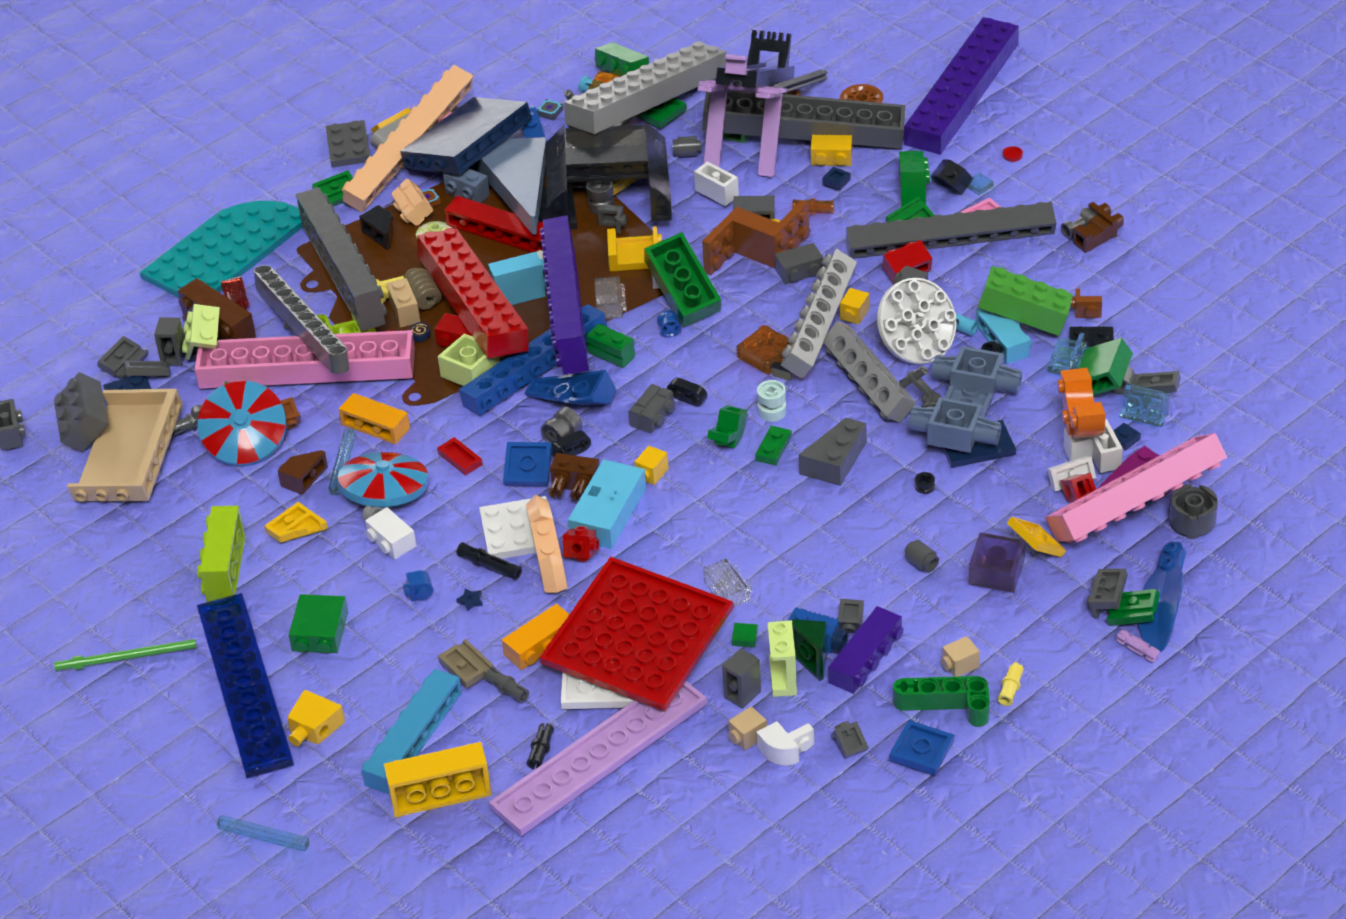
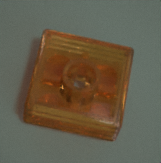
M763 325L736 346L738 351L737 357L764 373L770 374L772 372L771 365L774 361L782 363L784 357L781 354L790 343L787 342V336L778 333L769 326Z

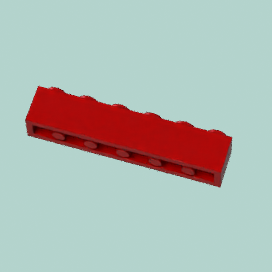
M457 196L445 208L446 225L532 253L539 250L543 251L540 229L544 228L543 222L538 221L537 234H532L516 214Z

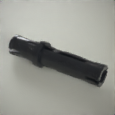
M461 542L457 547L456 555L472 561L476 566L487 567L514 580H518L522 573L521 566L488 554L485 549H477L464 542Z

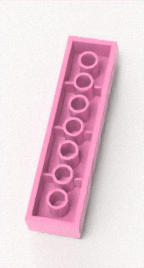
M1216 433L1195 436L1049 514L1045 518L1057 542H1080L1088 537L1087 533L1093 530L1098 532L1106 528L1107 522L1112 520L1114 522L1126 517V512L1130 510L1134 512L1145 507L1144 502L1158 500L1165 496L1163 492L1169 489L1173 491L1182 487L1183 481L1188 479L1192 481L1201 477L1202 471L1206 469L1210 471L1221 466L1220 461L1226 459L1227 456Z

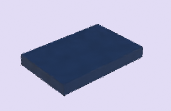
M1003 420L997 421L1001 423V434L997 446L975 442L971 453L943 448L951 468L1016 455V447Z

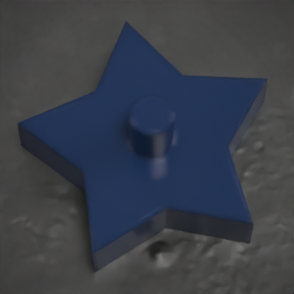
M465 588L464 595L457 598L456 602L465 605L467 611L475 606H483L480 600L482 592L481 590L472 592Z

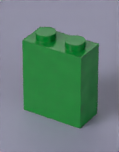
M1123 338L1085 349L1078 369H1088L1092 379L1093 396L1121 387L1133 352Z
M300 594L288 635L291 650L298 652L338 653L348 615L346 597Z

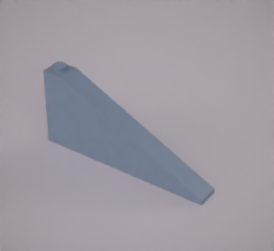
M546 137L509 138L474 163V165L481 174L488 177V183L532 234H537L546 170Z

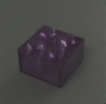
M980 532L969 563L968 584L1015 593L1025 561L1026 540Z

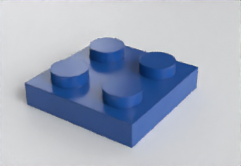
M507 442L503 475L504 485L548 486L552 444L548 442Z
M908 720L889 754V761L935 776L954 742V734Z

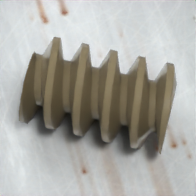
M411 268L407 270L404 278L408 280L418 307L422 310H427L437 305L442 295L429 271L424 268Z

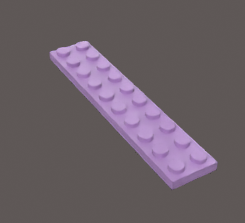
M685 681L666 711L637 700L632 701L489 802L490 809L520 836H523L707 705V697Z

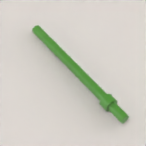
M191 639L87 657L82 655L73 656L69 660L54 662L55 671L72 668L80 670L84 669V666L197 648L196 640Z

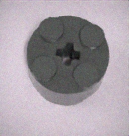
M1186 484L1176 489L1172 494L1169 523L1176 531L1184 534L1186 538L1196 539L1198 536L1209 533L1216 525L1217 495L1206 486L1199 485L1198 488L1191 487L1192 484Z

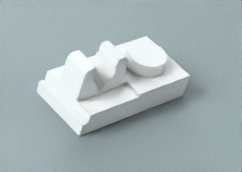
M1084 456L1047 469L1051 488L1055 492L1062 490L1060 480L1075 474L1091 472L1092 478H1096L1092 456Z

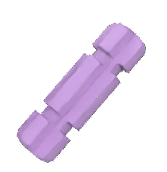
M1122 629L1117 634V642L1124 646L1127 644V648L1142 657L1145 655V659L1150 662H1155L1159 658L1160 651L1153 646L1149 647L1150 644L1135 635L1131 636V633L1127 630Z

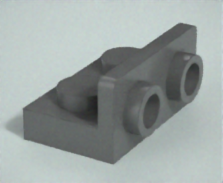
M1126 568L1098 569L1096 579L1092 581V593L1087 598L1088 609H1091L1094 618H1099L1101 609H1119L1128 576Z

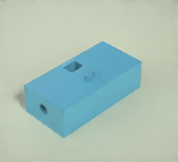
M603 459L568 518L569 529L586 526L588 530H596L599 546L612 549L646 490L645 469Z

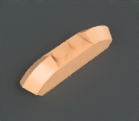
M535 494L526 504V510L545 593H558L567 589V582L549 502Z

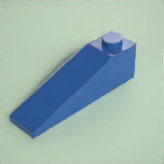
M607 370L534 378L529 383L525 395L571 404L595 406L610 404L616 392V387Z

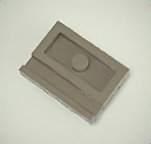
M466 639L463 640L461 645L456 644L438 655L439 663L452 675L460 677V683L466 689L482 680L486 671L494 667Z

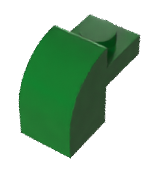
M729 405L720 408L717 426L708 430L707 439L714 440V443L735 448L742 438L748 410Z

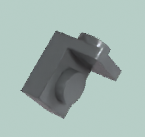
M845 721L835 726L831 738L832 741H837L845 759L868 750L869 747L857 721L851 724Z

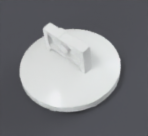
M922 278L905 279L892 285L880 301L877 313L879 333L885 346L894 356L910 364H925L933 362L934 359L932 358L936 355H944L948 351L956 333V313L949 297L938 285Z

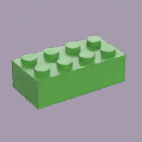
M991 266L982 290L978 308L1060 336L1069 313L1073 294L1068 293L1064 289L1048 286L1044 282L1033 281L1024 275L1010 273L1004 268Z

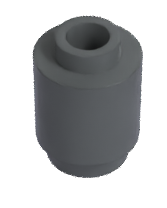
M697 136L677 137V139L673 140L674 156H698V152H702L701 140H697Z
M911 541L905 548V558L920 570L931 572L937 567L939 563L937 553L922 541Z

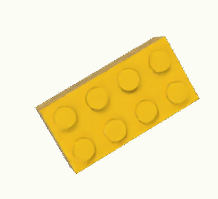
M481 742L384 763L395 818L492 796L487 762Z

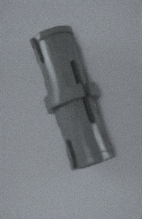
M494 667L486 671L484 679L496 686L500 693L511 696L519 703L526 701L529 696V690L517 684L513 677L502 674Z

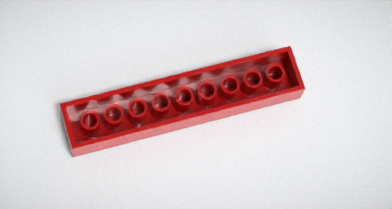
M446 228L443 231H429L417 235L418 258L429 271L433 280L487 359L528 351V327L457 228Z

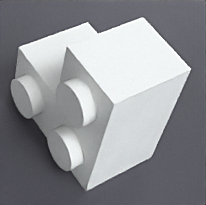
M1107 419L1105 420V430L1102 436L1074 439L1071 435L1068 436L1067 430L1064 428L1063 449L1070 461L1084 456H1092L1100 473L1116 470L1122 464L1123 448Z

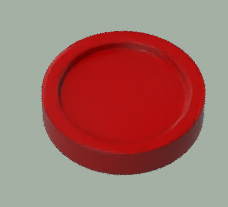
M1009 146L1003 150V158L1007 161L1016 162L1023 157V151L1019 147Z

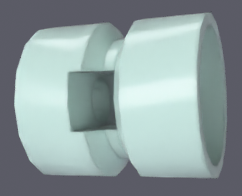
M768 380L759 384L757 387L759 417L768 422H776L783 419L786 415V389L784 384L776 380Z

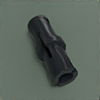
M541 723L539 725L536 738L531 742V752L526 762L527 766L531 769L535 768L536 762V769L540 767L545 754L550 750L549 742L554 732V727L549 723H546L544 730L545 724Z

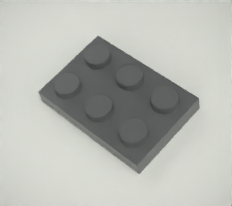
M365 120L341 124L335 123L326 126L331 167L366 162L370 153Z

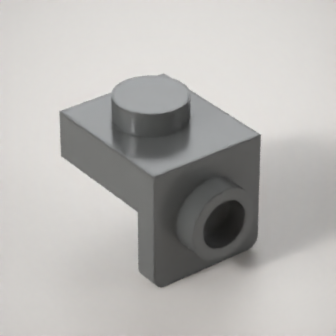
M598 205L599 226H615L617 234H621L623 227L627 225V215L623 212V206Z
M840 599L839 616L837 617L840 629L853 633L860 628L863 622L864 600Z

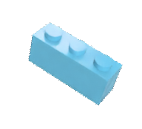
M983 309L976 310V321L979 323V331L988 342L994 341L1001 346V353L1004 354L1006 365L1030 357L1031 339L1021 330L1018 322Z

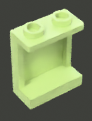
M792 620L768 622L771 654L769 655L773 697L797 695Z

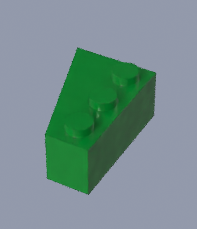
M899 151L901 207L918 196L926 204V184H930L928 157H924L923 151Z

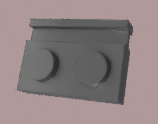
M122 336L98 360L97 367L114 377L117 376L120 379L128 377L125 375L124 361H143L148 356V350L141 349L140 345Z

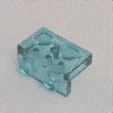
M1084 333L1079 334L1077 341L1058 338L1048 363L1047 372L1060 375L1062 370L1078 369L1082 359L1081 355L1084 354L1087 348V342H1084Z

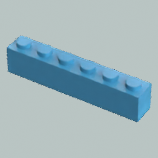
M434 669L429 677L427 676L424 679L421 688L417 693L413 694L406 709L400 712L398 720L393 727L391 726L388 729L383 741L377 744L370 759L364 762L361 773L365 786L389 794L384 763L419 755L462 694L460 677Z

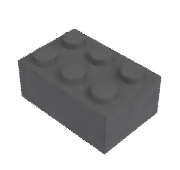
M78 372L74 378L68 381L67 386L61 393L59 392L55 396L54 406L61 443L83 453L108 425L101 382Z

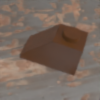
M319 450L290 457L278 469L281 487L303 495L328 468L325 451Z

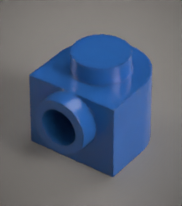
M418 570L406 573L407 583H403L405 596H410L411 602L427 599L433 593V586L426 571Z

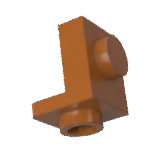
M1075 289V296H1072L1071 309H1075V318H1101L1102 296H1080V289Z
M291 397L281 400L286 414V429L295 428L301 423V415L297 411L294 399Z

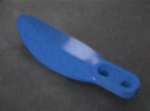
M1169 542L1163 547L1157 569L1143 588V590L1157 589L1160 594L1157 610L1153 615L1154 621L1138 623L1144 641L1150 644L1149 647L1153 646L1160 652L1166 648L1171 637L1183 590L1182 568L1186 550L1180 542Z

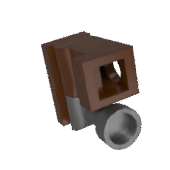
M1091 202L1088 204L1089 208L1081 210L1080 218L1074 222L1066 221L1061 224L1063 235L1066 238L1074 236L1073 244L1084 253L1096 248L1110 238L1116 237L1117 229L1124 225V217L1120 213L1111 216V208L1107 203L1098 206L1096 203Z

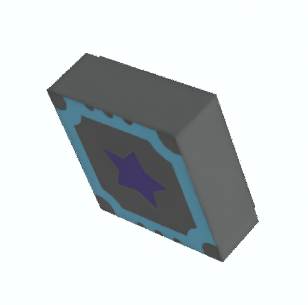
M546 99L537 109L538 115L555 120L562 112L563 104Z

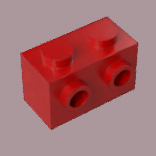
M919 240L910 242L899 249L888 251L883 255L882 267L894 285L896 274L901 272L905 266L923 272L931 271L933 258L922 241Z

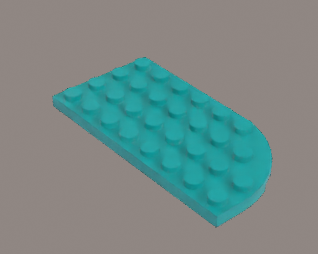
M251 201L222 209L140 272V277L178 298L177 290L196 278L221 293L302 229L299 208L286 202Z

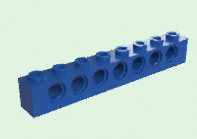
M589 304L582 307L586 344H588L587 334L597 324L607 327L605 313ZM551 329L528 343V351L511 354L461 387L459 392L463 407L480 416L531 382L534 378L557 364L556 352L552 345Z

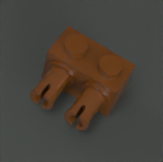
M556 453L550 467L552 484L548 490L549 495L555 498L557 493V498H561L564 489L572 490L570 493L571 499L576 501L578 498L579 501L600 465L599 459Z

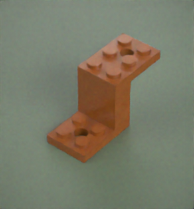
M801 200L780 222L736 207L702 240L703 264L706 274L711 276L734 253L775 269L776 253L797 248L810 235L808 202Z

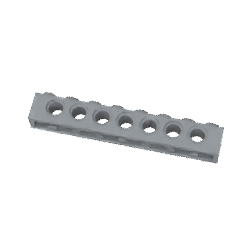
M837 248L831 255L828 253L821 263L824 266L817 272L816 277L818 279L812 284L810 288L812 291L805 299L807 305L800 311L799 316L801 318L795 323L793 327L795 331L792 332L787 340L790 344L785 347L781 354L784 357L781 366L801 379L804 378L815 363L857 264V261Z

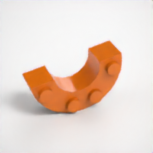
M1079 368L1060 371L1061 380H1057L1058 393H1062L1064 410L1062 411L1063 424H1066L1068 436L1071 435L1074 439L1102 436L1105 430L1106 413L1101 402L1094 403L1092 379L1088 369Z

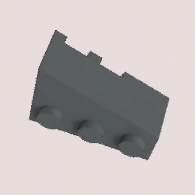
M844 418L799 454V474L841 486L867 443L866 423Z

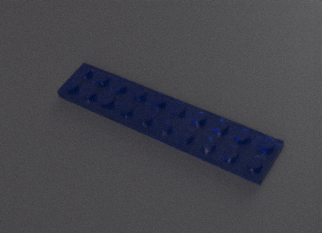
M242 593L197 605L246 779L294 766Z

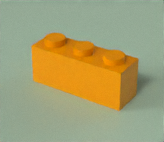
M352 393L339 408L341 425L395 445L410 429L408 412Z
M556 603L502 639L504 656L521 671L534 664L569 616V613Z

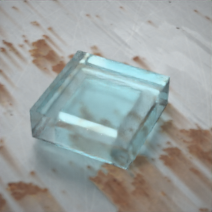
M979 172L972 176L973 180L967 188L980 196L994 187V181Z

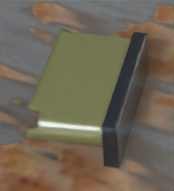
M774 361L771 365L773 376L788 381L789 379L792 380V372L782 367L781 363Z

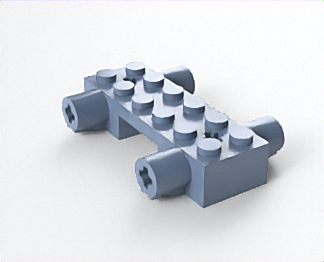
M961 346L957 356L936 355L933 360L931 376L932 378L950 381V386L945 398L939 397L935 407L922 408L913 406L909 417V429L926 432L927 445L939 448L943 447L971 453L975 442L997 446L1001 434V423L988 420L985 417L996 390L1013 393L1019 392L1022 382V371L1003 365L1004 354Z

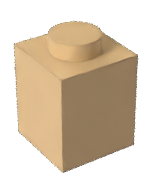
M966 636L942 647L941 664L953 677L961 676L980 667V651Z
M750 706L728 721V736L732 743L738 744L745 751L757 743L756 732L767 727V720Z

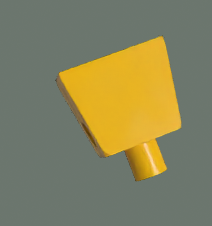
M304 690L287 718L291 732L288 740L294 746H300L304 740L320 744L345 722L342 705Z

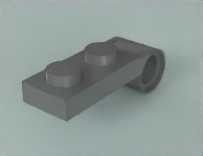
M1128 366L1121 387L1113 391L1121 395L1177 392L1181 377L1179 371L1135 374L1134 370Z

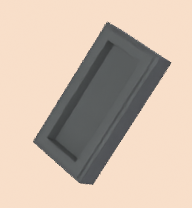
M124 361L126 376H169L167 361Z

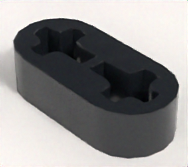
M676 377L667 385V389L673 392L675 399L693 406H700L708 396L702 386Z
M581 430L562 437L552 443V456L555 457L556 453L575 456L583 453L590 447L591 439Z

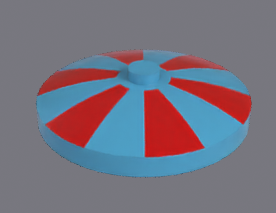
M234 381L217 388L206 398L199 411L197 426L202 444L212 457L230 466L244 467L258 464L275 453L284 439L287 421L283 405L273 391L256 382Z
M374 452L357 456L346 462L338 472L340 492L353 502L373 507H389L408 503L421 496L428 485V472L420 461L408 455L394 452Z

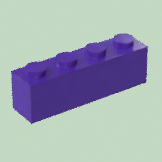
M876 606L829 665V684L852 694L860 686L862 687L870 672L877 669L881 658L890 652L892 644L901 638L904 630L902 627V616Z

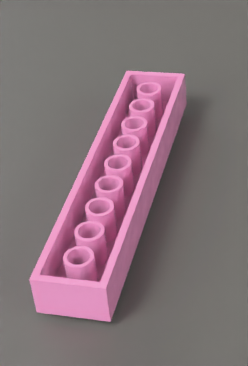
M412 330L334 334L347 347L350 369L341 374L330 372L299 336L217 340L215 349L198 347L195 373L199 389L219 388L224 385L225 381L229 383L234 381H252L262 385L413 378L415 358Z

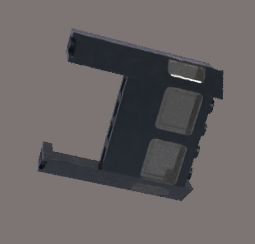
M645 122V125L611 126L596 134L578 128H564L563 125L545 143L548 219L568 216L567 182L648 178L651 221L672 220L665 137L647 122Z

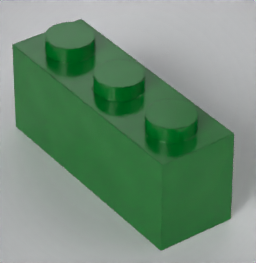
M614 42L595 48L596 67L618 76L626 75L629 71H635L641 66L649 64V56Z

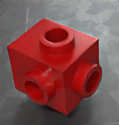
M586 526L569 529L562 535L563 557L576 558L577 561H587L599 549V538H596V530H588Z

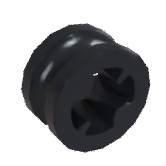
M921 472L915 476V490L917 492L929 494L934 491L935 476L933 474Z

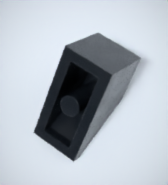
M943 159L931 175L932 178L961 195L973 180V177L965 168L947 159Z
M377 205L359 216L361 230L365 235L388 250L391 247L393 235V217L388 210Z

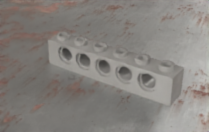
M837 321L823 341L827 346L826 351L838 359L837 364L849 372L847 374L848 377L859 384V390L870 397L869 401L871 404L881 410L880 414L886 420H895L901 423L916 404V401L900 386L896 378L850 326Z

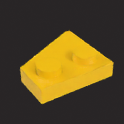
M297 502L264 525L267 534L281 543L326 530L328 526L327 521Z

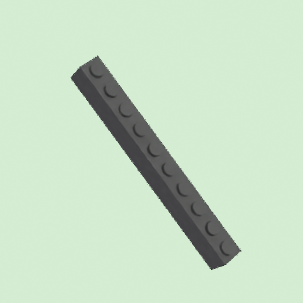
M1038 202L1031 205L1020 204L1007 208L997 207L991 210L979 209L974 212H956L950 215L939 214L926 218L915 217L909 220L853 225L846 227L845 239L849 257L857 259L881 256L890 250L899 249L910 242L919 240L929 250L1055 234L1057 223L1052 202Z

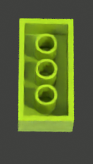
M239 505L211 506L210 515L206 516L207 532L203 533L204 548L200 549L201 565L197 566V577L202 580L201 593L205 595L207 604L235 603L246 538Z

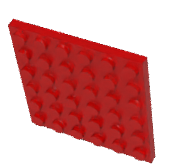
M610 556L542 652L539 660L543 665L666 711L733 610L734 603L731 600Z

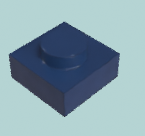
M833 167L822 177V182L824 185L841 190L851 180V173Z
M1122 423L1113 430L1125 451L1141 439V433L1125 423Z

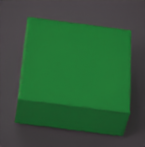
M734 623L732 646L756 647L758 624Z

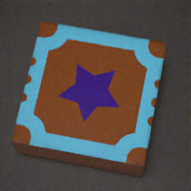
M433 188L422 191L431 207L441 204L440 198Z

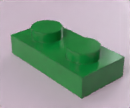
M771 425L755 454V460L777 466L792 437V430Z

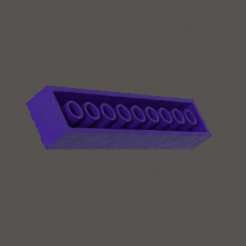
M986 17L980 20L904 125L905 146L939 155L943 153L1018 46V25Z
M568 216L544 219V228L540 229L551 323V339L553 349L556 352L557 367H562L563 375L589 371L576 256Z

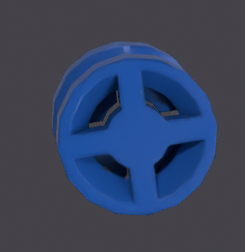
M667 310L658 315L657 323L664 337H674L680 332L681 325L674 311Z

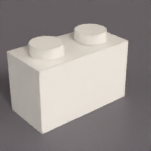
M708 161L694 171L695 191L724 206L731 203L734 196H739L737 176Z
M388 507L365 520L367 538L371 542H375L384 554L390 555L394 560L417 547L414 530Z

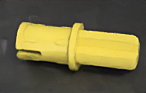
M1018 662L1010 665L1006 677L1002 679V689L997 699L1003 706L1013 704L1015 693L1021 687L1020 679L1024 667L1019 665Z

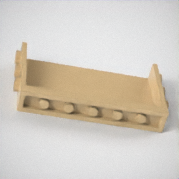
M177 389L103 390V396L108 405L106 409L108 425L95 438L79 483H68L67 488L74 502L149 501L183 405Z

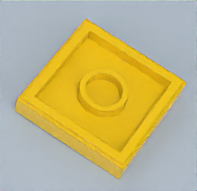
M1010 517L1007 524L1034 550L1062 557L1066 552L1065 548L1039 524L1016 517Z

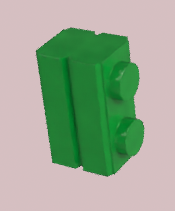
M597 324L587 334L588 353L621 368H625L634 359L633 338L601 324Z

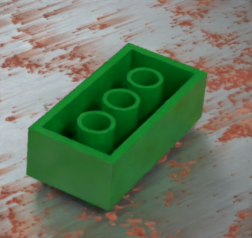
M683 232L644 248V261L672 310L677 314L683 328L721 310V298Z

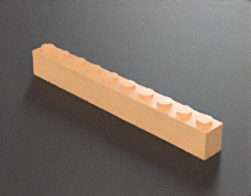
M453 65L450 70H446L441 80L433 84L431 91L423 95L417 107L414 106L409 116L400 121L395 132L392 131L389 134L387 141L378 146L373 156L368 157L364 167L355 172L350 182L347 181L342 189L343 202L363 213L404 166L400 151L438 124L448 112H451L471 90L474 76L456 65Z

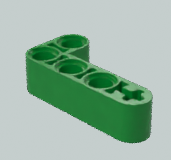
M981 676L901 678L893 683V705L896 709L903 711L967 709L968 722L975 727H982L989 722L990 699L988 682Z

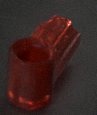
M241 276L220 281L224 296L245 310L249 308Z

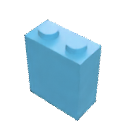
M537 252L488 264L490 276L511 305L546 296L545 288L547 285L545 275L543 274L545 271L544 260L539 258Z

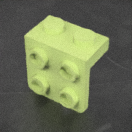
M194 304L192 312L188 311L183 332L185 340H183L182 352L185 353L186 360H190L194 346L210 349L216 348L220 307Z

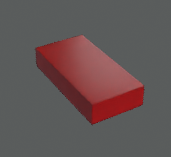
M455 437L437 447L438 454L465 476L483 465L482 458Z

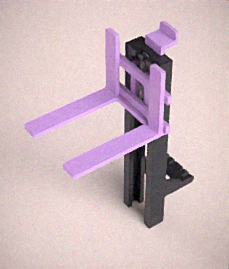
M752 30L748 58L747 56L728 54L725 56L726 66L717 67L716 80L699 81L701 86H698L697 91L710 92L704 164L708 161L720 168L727 91L756 93L755 97L765 98L758 175L769 177L775 175L783 93H786V88L770 86L794 78L795 66H789L792 34L787 33L786 41H784V33H779L778 40H776V32L771 33V31H768L767 39H764L765 31L760 30L759 38H757V30ZM760 51L779 52L778 65L776 67L763 68L766 67V63L759 62Z

